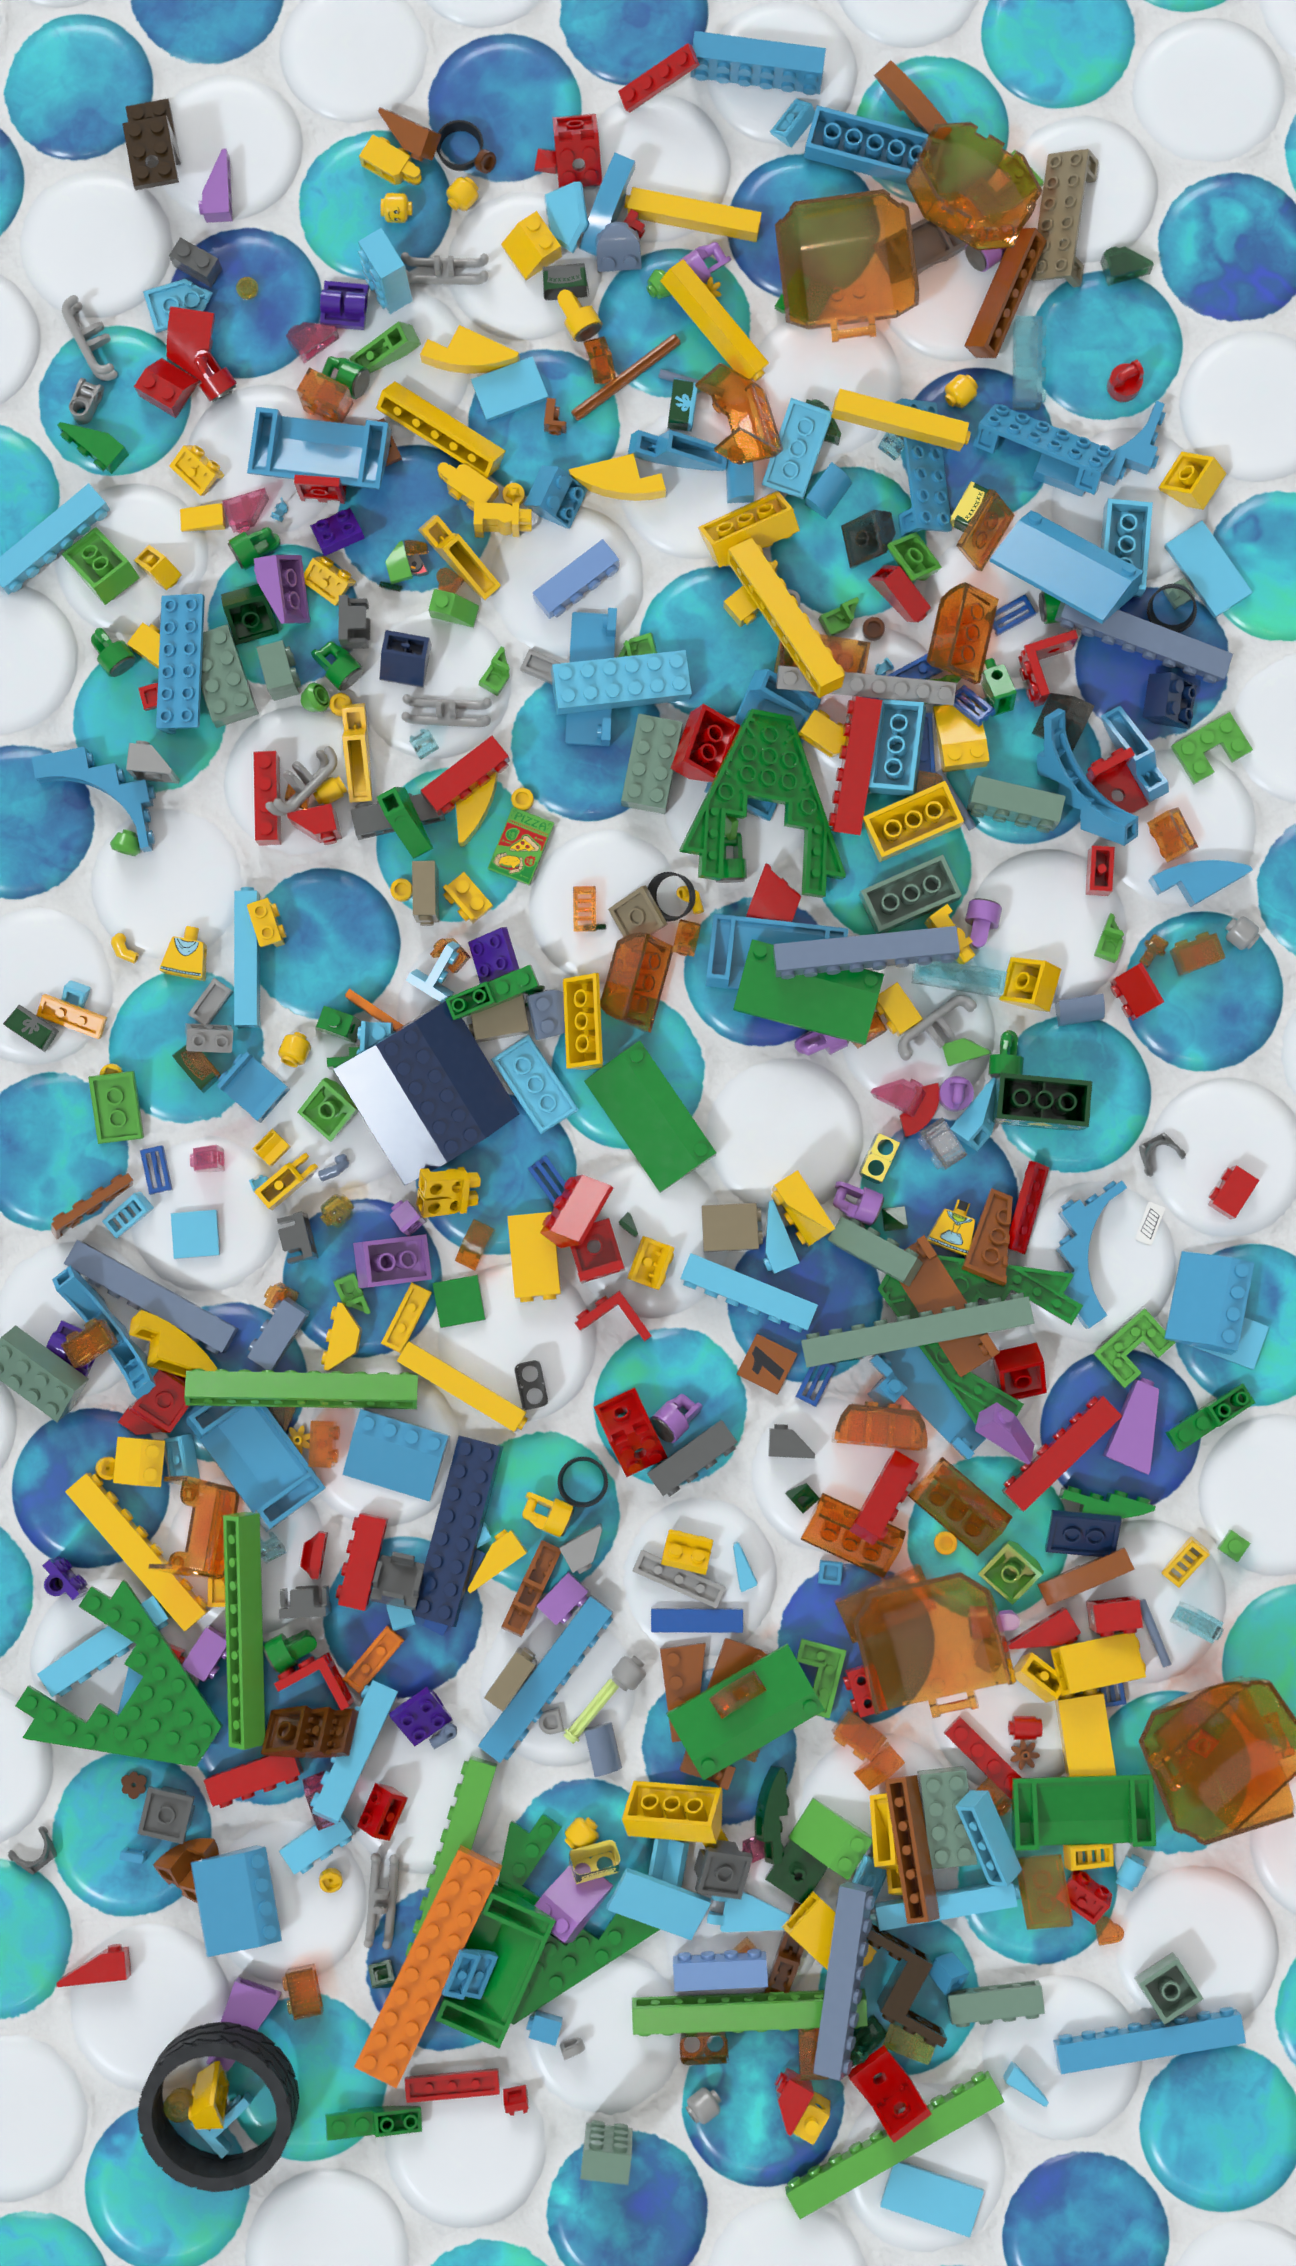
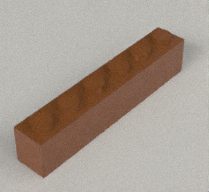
M1015 228L964 345L976 358H997L1047 241L1036 228Z
M917 1775L886 1779L885 1786L907 1924L940 1919Z

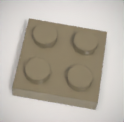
M641 886L608 909L629 948L635 947L668 925L646 886Z

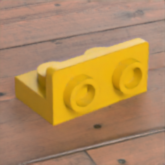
M184 445L169 467L200 496H205L216 479L223 478L225 474L220 470V466L215 461L209 460L204 455L205 452L199 446Z
M326 556L314 557L304 572L305 584L337 606L339 605V595H345L348 588L354 586L356 581L351 578L352 575L348 571L334 566V562Z
M465 872L460 874L450 884L443 886L445 891L443 896L451 905L455 903L460 908L457 912L465 922L470 920L474 924L493 908L492 903Z
M670 1529L661 1565L706 1575L713 1539Z

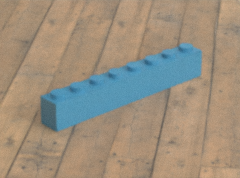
M589 1596L481 1740L478 1747L499 1763L503 1759L508 1761L516 1750L513 1748V1745L517 1740L523 1741L529 1733L528 1725L531 1721L534 1723L538 1721L543 1714V1711L540 1709L546 1702L550 1704L558 1694L555 1692V1689L559 1684L565 1685L572 1675L569 1673L573 1665L578 1667L585 1658V1655L582 1654L587 1647L592 1648L600 1637L596 1634L601 1628L606 1630L613 1620L611 1617L613 1611L594 1596Z
M1225 2007L1219 2009V2012L1216 2013L1201 2011L1196 2013L1197 2016L1193 2017L1179 2015L1165 2025L1160 2019H1154L1150 2021L1151 2024H1128V2028L1118 2029V2027L1114 2026L1105 2028L1104 2032L1095 2033V2031L1089 2030L1082 2032L1080 2036L1072 2037L1071 2034L1061 2035L1057 2040H1053L1057 2067L1061 2074L1244 2044L1246 2039L1242 2017L1236 2009Z

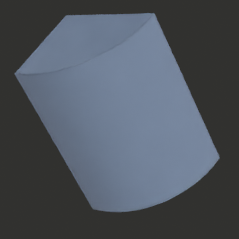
M1104 994L1059 1000L1055 1004L1058 1026L1103 1020L1105 1017Z
M612 1722L586 1728L584 1733L594 1776L599 1777L620 1770L622 1764Z

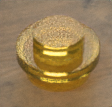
M243 277L238 281L236 291L242 299L249 300L257 295L258 284L253 278Z

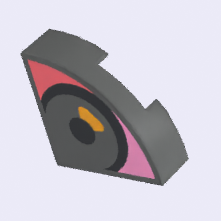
M418 553L407 558L412 575L421 577L429 574Z

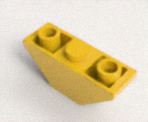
M337 1302V1307L333 1306L330 1319L334 1320L332 1329H328L326 1342H329L328 1350L323 1352L321 1360L324 1370L331 1371L358 1353L362 1329L347 1306L340 1302Z

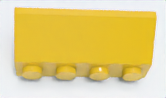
M779 491L773 492L698 527L712 559L719 568L729 565L727 562L728 549L752 538L756 545L759 544L761 548H767L773 545L774 542L783 538H789L794 533L800 531L793 508Z
M946 781L863 817L870 843L879 863L960 828L964 823Z
M599 973L564 978L566 1069L589 1070L602 1068Z
M633 1781L622 1816L627 1835L716 1844L722 1825L723 1790L718 1787Z

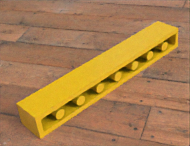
M750 538L729 548L727 562L818 698L841 688L845 677L844 669L840 664L837 665L830 648L825 647L819 632L810 625L807 614L805 612L802 613L796 598L789 594L782 578L779 579L773 564L765 558L759 544L756 545L754 540Z
M86 1473L65 1491L66 1494L183 1631L189 1630L209 1612L206 1608L207 1602L200 1595L196 1596L191 1590L193 1586L186 1578L181 1579L176 1573L178 1568L170 1560L167 1562L164 1559L162 1549L156 1543L152 1544L146 1538L149 1535L140 1525L137 1527L134 1524L132 1514L126 1508L122 1510L117 1504L119 1500L116 1495L111 1491L107 1492L102 1486L104 1484L103 1480L96 1473Z

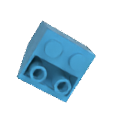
M542 465L524 505L528 509H532V512L539 517L570 529L588 489L560 467Z

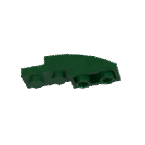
M776 1765L770 1767L764 1779L755 1813V1839L764 1842L765 1862L773 1865L783 1864L784 1846L781 1843L783 1826L779 1816L788 1815L790 1805L789 1797L786 1794L787 1773L785 1768Z

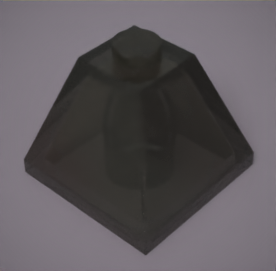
M872 510L841 526L850 568H855L887 552V545L892 542L896 534L891 512Z
M1050 693L1032 734L1044 739V717L1058 708L1065 710L1066 734L1073 752L1095 705L1075 696Z

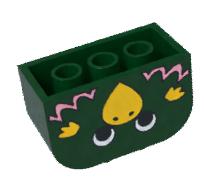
M1000 1073L996 1076L993 1122L1003 1125L1055 1130H1084L1089 1127L1092 1081Z

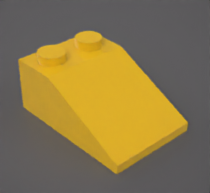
M953 705L933 706L942 771L951 772L986 767L990 760L983 722L978 727Z

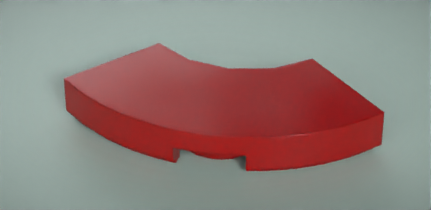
M938 1083L916 1088V1099L909 1111L899 1115L904 1137L919 1132L933 1118L939 1103Z

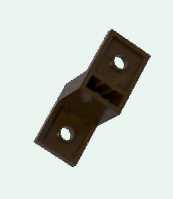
M169 99L125 106L128 122L122 124L135 191L179 183L176 165H180L181 161Z
M872 1923L871 1930L867 1934V1943L879 1950L883 1947L889 1951V1956L898 1960L877 2000L882 2017L893 2024L897 2021L903 2025L902 2028L912 2035L918 2033L924 2037L923 2040L933 2047L939 2045L943 2048L947 2041L943 2028L910 2010L933 1966L929 1955L885 1930L879 1931L878 1926Z

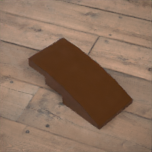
M306 1705L271 1710L261 1754L295 1758L349 1756L359 1712L354 1708L341 1711L334 1710L331 1707L311 1709Z

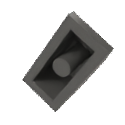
M774 1424V1428H769L768 1456L815 1459V1453L794 1430L788 1429V1425Z

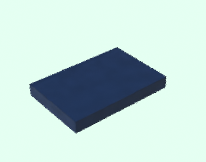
M1052 1510L1045 1550L1049 1553L1104 1557L1116 1551L1122 1522L1121 1516Z

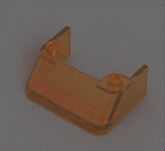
M721 362L695 384L696 388L711 396L712 406L715 411L726 415L732 433L714 448L716 453L726 457L734 464L742 465L776 457L783 451L767 395L761 386Z
M164 1476V1481L181 1485V1501L184 1505L192 1507L185 1552L176 1551L171 1554L168 1564H149L148 1569L175 1575L222 1579L225 1576L223 1515L237 1513L239 1494L233 1487L190 1476Z

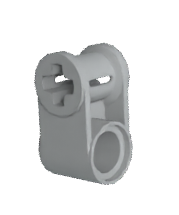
M80 378L75 393L69 403V410L74 420L82 425L88 424L92 420L104 393L103 385L91 384L84 378ZM85 408L83 413H77L79 409Z

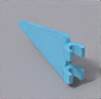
M743 1891L741 1899L711 1896V1900L725 1902L723 1914L709 1911L706 1923L721 1925V1932L784 1930L782 1926L792 1915Z

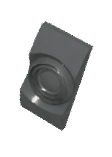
M950 205L873 245V249L894 285L916 277L937 263L949 260L963 251L966 244L971 240Z

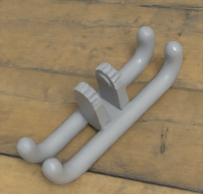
M407 252L401 254V260L409 266L434 267L435 275L410 274L406 270L409 283L478 285L486 282L488 279V273L484 270L480 272V275L475 276L455 275V268H479L485 266L489 261V256L485 253L476 259L454 258L453 256L440 258V256L435 255L434 258H415L409 256Z
M76 295L68 297L62 305V314L93 374L102 381L116 379L118 373L114 370V365L111 363L99 365L92 351L109 343L111 340L109 334H103L88 340L104 330V324L97 322L80 330L74 317L82 309V304L78 302L79 299Z
M405 694L402 698L403 702L409 706L436 708L437 716H418L403 712L401 717L407 723L485 727L491 722L489 716H484L483 718L457 717V709L483 710L490 708L492 701L489 698H485L483 701L415 698L408 694Z
M327 746L324 751L318 750L316 752L321 765L313 775L300 762L295 761L292 764V769H294L302 781L289 770H286L283 776L296 793L286 803L279 798H276L273 802H267L265 805L266 809L276 816H283L298 809L337 767V755L332 747Z
M957 995L951 998L901 1037L898 1043V1052L901 1058L905 1061L911 1058L912 1052L908 1044L924 1031L928 1033L939 1048L943 1047V1040L938 1036L932 1025L936 1023L944 1031L945 1035L952 1040L955 1038V1034L942 1017L957 1006H962L968 1012H972L977 1007L976 1002L966 995Z
M378 1853L371 1855L369 1900L364 1941L366 1948H371L374 1943L377 1914H386L382 1946L386 1950L392 1946L399 1873V1857L396 1854H392L389 1858L388 1889L379 1888L381 1857Z

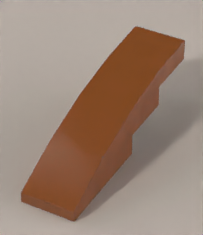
M891 60L874 75L900 111L904 110L916 128L920 127L925 134L940 138L952 129L923 92Z
M541 1540L501 1626L502 1629L522 1638L561 1554L558 1547Z
M1123 1547L1104 1557L1096 1558L1081 1566L1078 1565L1037 1585L1046 1605L1049 1606L1134 1570V1566L1126 1549Z

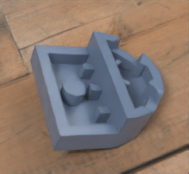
M625 222L607 224L605 229L596 236L598 272L642 269L638 232L630 228Z
M545 990L526 995L536 1040L565 1033L564 996L562 991Z

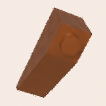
M379 107V114L403 149L411 152L410 157L423 162L424 158L433 160L441 134L392 111Z

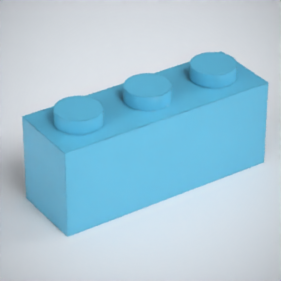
M344 1813L338 1825L322 1819L283 1846L279 1852L294 1875L299 1871L304 1874L314 1867L312 1862L318 1858L323 1861L333 1853L331 1849L339 1844L340 1847H343L352 1840L351 1835H353L355 1830Z

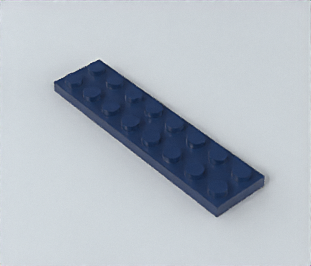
M458 1436L423 1569L424 1575L416 1610L412 1611L413 1616L451 1627L457 1626L478 1540L503 1450L502 1446Z

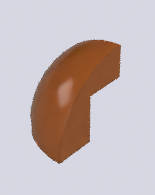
M198 1838L186 1841L164 1853L153 1866L168 1884H175L181 1889L184 1897L197 1903L191 1862L219 1855L217 1843L212 1838Z

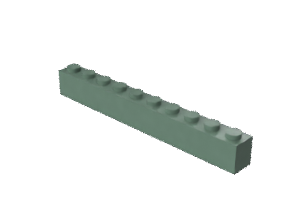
M1024 1293L1010 1295L1011 1300L1001 1301V1297L988 1299V1304L978 1306V1302L964 1304L965 1309L956 1310L955 1306L941 1308L942 1313L933 1315L932 1310L919 1313V1318L910 1319V1315L896 1317L897 1322L888 1323L887 1319L874 1321V1326L865 1328V1324L851 1326L852 1331L843 1332L842 1328L828 1330L829 1335L821 1337L819 1332L807 1334V1339L801 1340L806 1367L1035 1324L1029 1296L1024 1297Z

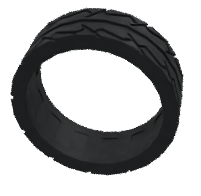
M229 2022L207 2023L186 2030L167 2045L159 2055L143 2087L137 2113L139 2132L143 2135L141 2138L147 2153L158 2167L163 2168L162 2171L175 2181L191 2188L197 2187L196 2189L220 2192L231 2191L235 2188L239 2189L250 2185L271 2170L280 2159L296 2121L299 2105L298 2082L294 2079L296 2075L289 2059L280 2047L275 2046L276 2043L263 2033L250 2027ZM224 2057L238 2061L253 2070L270 2090L276 2107V2129L262 2144L244 2153L225 2155L221 2159L219 2155L202 2151L186 2142L169 2122L164 2109L162 2095L164 2079L178 2066L197 2058Z

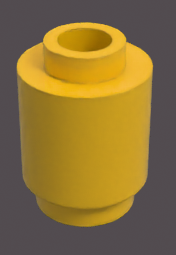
M337 776L336 778L331 777L324 781L313 795L319 805L322 803L325 805L344 797L343 794L348 791L340 777Z

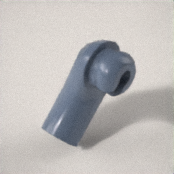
M345 1154L335 1157L336 1165L318 1172L321 1181L334 1178L349 1167V1161H347Z
M447 1723L442 1727L439 1734L430 1738L429 1741L434 1750L455 1738L457 1727L452 1723Z

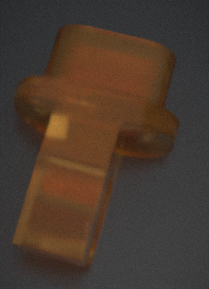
M1153 934L1149 941L1145 940L1144 945L1148 949L1139 962H1142L1148 968L1157 954L1160 956L1165 955L1166 952L1164 950L1169 943L1160 936Z

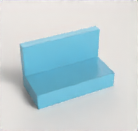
M655 1838L648 1875L682 1888L689 1843L680 1840Z

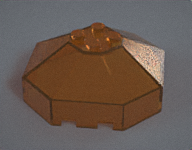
M971 122L935 124L923 142L905 181L923 217L978 251L1013 248L1021 229L1033 214L1037 205L1036 202L1042 193V189L1025 156L1017 150L1013 155L1003 149L1005 143L989 134L987 139L976 132L978 126Z

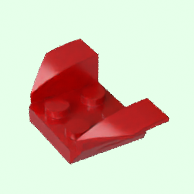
M158 1369L153 1376L156 1386L148 1394L143 1395L138 1400L136 1399L132 1406L129 1405L118 1423L136 1435L157 1432L170 1433L190 1406L185 1404V1377Z

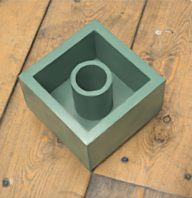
M283 640L256 647L266 687L273 701L299 695L298 687H301V681L295 667H292L296 665L290 646L286 647Z
M1173 1952L1134 1977L1164 2025L1204 1999Z

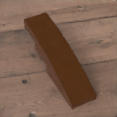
M794 1902L790 1915H793L801 1904ZM785 1930L768 1977V1987H765L763 1993H789L799 1968L804 1948Z

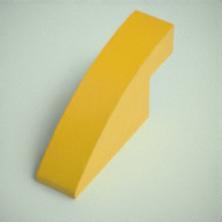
M461 325L458 326L448 348L427 339L420 353L421 361L424 364L450 372L466 374L488 373L520 361L519 352Z
M634 454L569 469V475L587 488L588 491L605 497L631 501L654 500L666 497L662 473L640 478Z
M433 515L418 529L446 563L483 600H486L501 586L458 533H452L438 515Z
M365 703L346 704L341 709L344 726L342 741L349 802L372 801L370 750Z
M497 772L490 776L491 780L482 787L477 786L473 789V794L464 801L460 799L456 802L458 842L460 847H465L488 814L497 787Z
M143 1310L139 1311L131 1319L129 1335L150 1341L147 1366L185 1378L186 1371H192L193 1369L217 1370L215 1364L201 1347L170 1322Z
M887 1793L869 1795L874 1867L887 1870L888 1894L895 1896L903 1895Z

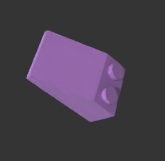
M272 555L254 558V572L257 582L280 623H310L302 555Z
M427 1234L353 1243L359 1288L432 1279Z
M579 1863L575 1867V1872L586 1874L591 1872V1868L586 1863ZM569 1866L541 1896L535 1907L556 1919L551 1930L553 1934L564 1943H572L614 1885L605 1877L576 1884L571 1867Z

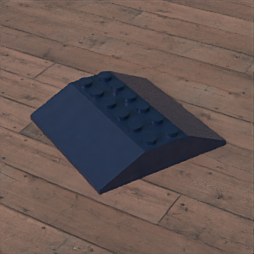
M446 1000L333 1069L404 1186L419 1178L420 1169L429 1168L431 1172L489 1137L520 1114L462 1018L453 1020Z

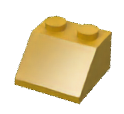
M537 211L518 222L501 243V246L525 281L543 270V267L551 265L562 257L561 245Z
M1181 451L1158 488L1186 507L1204 510L1227 473L1215 457Z
M1010 957L999 1000L1031 1010L1050 1012L1061 968L1043 960Z
M117 1437L113 1483L161 1487L165 1440Z
M220 2061L213 2062L197 2073L196 2083L192 2084L193 2104L189 2106L188 2118L192 2120L195 2129H223L229 2082Z

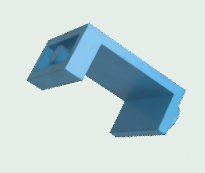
M248 1052L244 1055L241 1053L233 1061L234 1066L229 1072L226 1070L219 1077L217 1087L261 1123L288 1093L290 1088Z

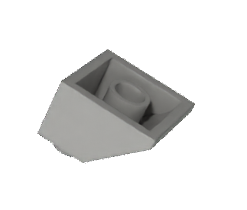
M136 741V744L129 743L126 770L135 780L146 779V781L179 784L180 779L149 742Z
M601 1523L560 1546L559 1549L572 1573L578 1571L581 1574L591 1568V1562L594 1560L603 1529Z

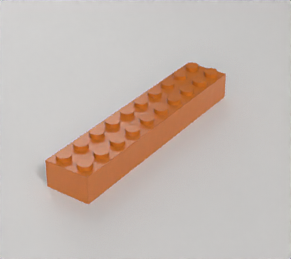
M460 1845L354 2068L397 2088L441 1997L460 1949H464L498 1878L502 1865Z

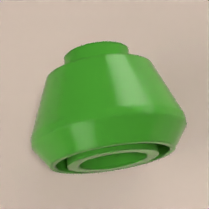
M655 269L647 281L648 286L646 289L652 298L662 299L672 296L660 282L666 274L662 269Z
M310 683L301 694L302 706L310 712H324L327 710L330 702L327 690L318 683Z
M123 829L122 833L118 832L110 842L111 849L130 856L138 855L140 853L138 838L135 837L136 833Z

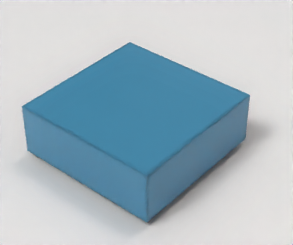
M820 1560L818 1583L841 1586L843 1562Z
M126 1847L121 1851L119 1860L143 1864L147 1860L148 1852L146 1850Z

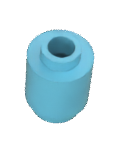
M1134 1854L1131 1857L1126 1856L1116 1875L1118 1877L1116 1883L1133 1891L1135 1887H1138L1147 1869L1143 1865L1145 1860Z

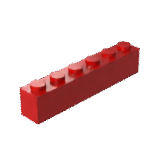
M852 696V700L848 701L846 712L850 714L848 723L845 722L843 728V736H846L845 745H841L839 759H842L841 768H837L836 781H839L838 789L834 790L832 796V803L835 804L834 813H830L828 821L831 831L861 835L883 700Z
M1104 1396L1092 1397L1085 1404L1087 1408L1082 1413L1077 1412L1070 1418L1069 1422L1071 1424L1065 1430L1060 1428L1052 1436L1054 1440L1049 1445L1045 1443L1036 1451L1038 1456L1029 1465L1024 1463L1019 1468L1021 1472L1016 1477L1012 1475L1003 1483L1005 1488L1002 1492L1020 1511L1024 1512L1122 1417Z

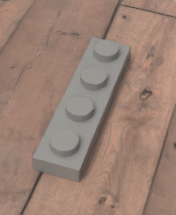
M641 1549L632 1570L633 1572L717 1609L725 1591V1586L691 1571L661 1565L662 1558Z

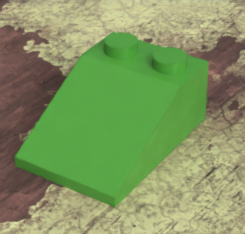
M97 527L61 554L104 605L140 578L130 562Z
M812 1798L788 1836L790 1840L847 1880L850 1879L873 1842L871 1835L814 1798Z

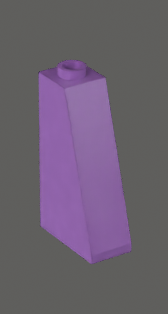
M1141 1378V1381H1133L1120 1412L1122 1417L1116 1422L1102 1456L1149 1475L1159 1389L1153 1387L1154 1382Z
M238 1976L234 1982L221 2022L241 2024V2026L258 2030L277 2003L282 1992ZM208 2057L206 2064L210 2065L215 2061H220L223 2070L229 2071L235 2060L224 2057Z

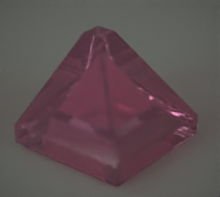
M755 1836L742 1842V1852L752 1854V1863L765 1858L764 1842L756 1840Z

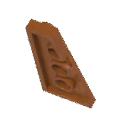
M129 1173L124 1176L119 1174L110 1181L111 1184L106 1188L99 1187L91 1193L92 1197L86 1201L83 1199L79 1200L68 1213L61 1212L52 1219L54 1222L51 1223V1231L54 1237L59 1239L63 1236L61 1231L66 1227L73 1229L80 1224L83 1215H92L103 1206L101 1202L105 1200L106 1203H109L133 1186V1179Z
M991 1188L961 1269L1005 1286L1007 1281L1006 1267L1008 1265L1007 1253L1010 1240L1009 1226L1011 1224L1013 1197Z
M706 1642L660 1648L668 1712L700 1694ZM669 1720L672 1742L681 1741Z

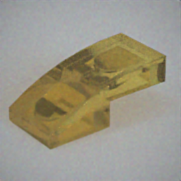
M893 2023L889 2025L883 2042L887 2049L927 2065L930 2064L935 2047L923 2040V2036L918 2033L912 2035Z

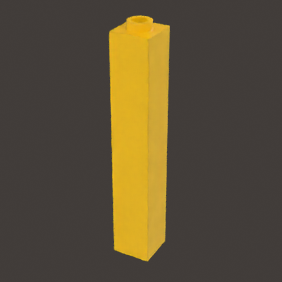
M632 187L630 195H626L624 208L628 209V213L631 209L638 212L640 220L757 242L762 212L635 187Z
M684 259L671 267L660 282L745 384L751 380L758 381L765 374L764 369L769 364L766 358Z
M840 388L835 397L831 418L959 452L964 444H968L971 434L970 431H967L969 422Z
M408 1341L397 1359V1362L513 1432H516L517 1428L522 1430L528 1420L525 1417L526 1411H523L520 1407Z

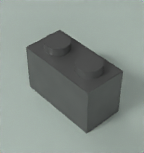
M181 237L169 255L175 268L209 287H212L222 271L218 258Z

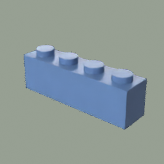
M602 539L532 592L533 599L549 619L553 616L559 617L565 612V607L570 603H577L583 598V594L586 591L596 589L601 584L603 578L614 575L620 566L619 558Z
M750 1949L747 1952L738 1953L736 1950H727L721 1954L705 1951L701 1955H691L688 1952L679 1953L677 1956H673L674 1992L768 1987L766 1951Z

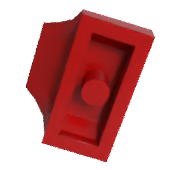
M317 1532L303 1545L300 1567L308 1573L311 1579L318 1580L321 1578L328 1532Z

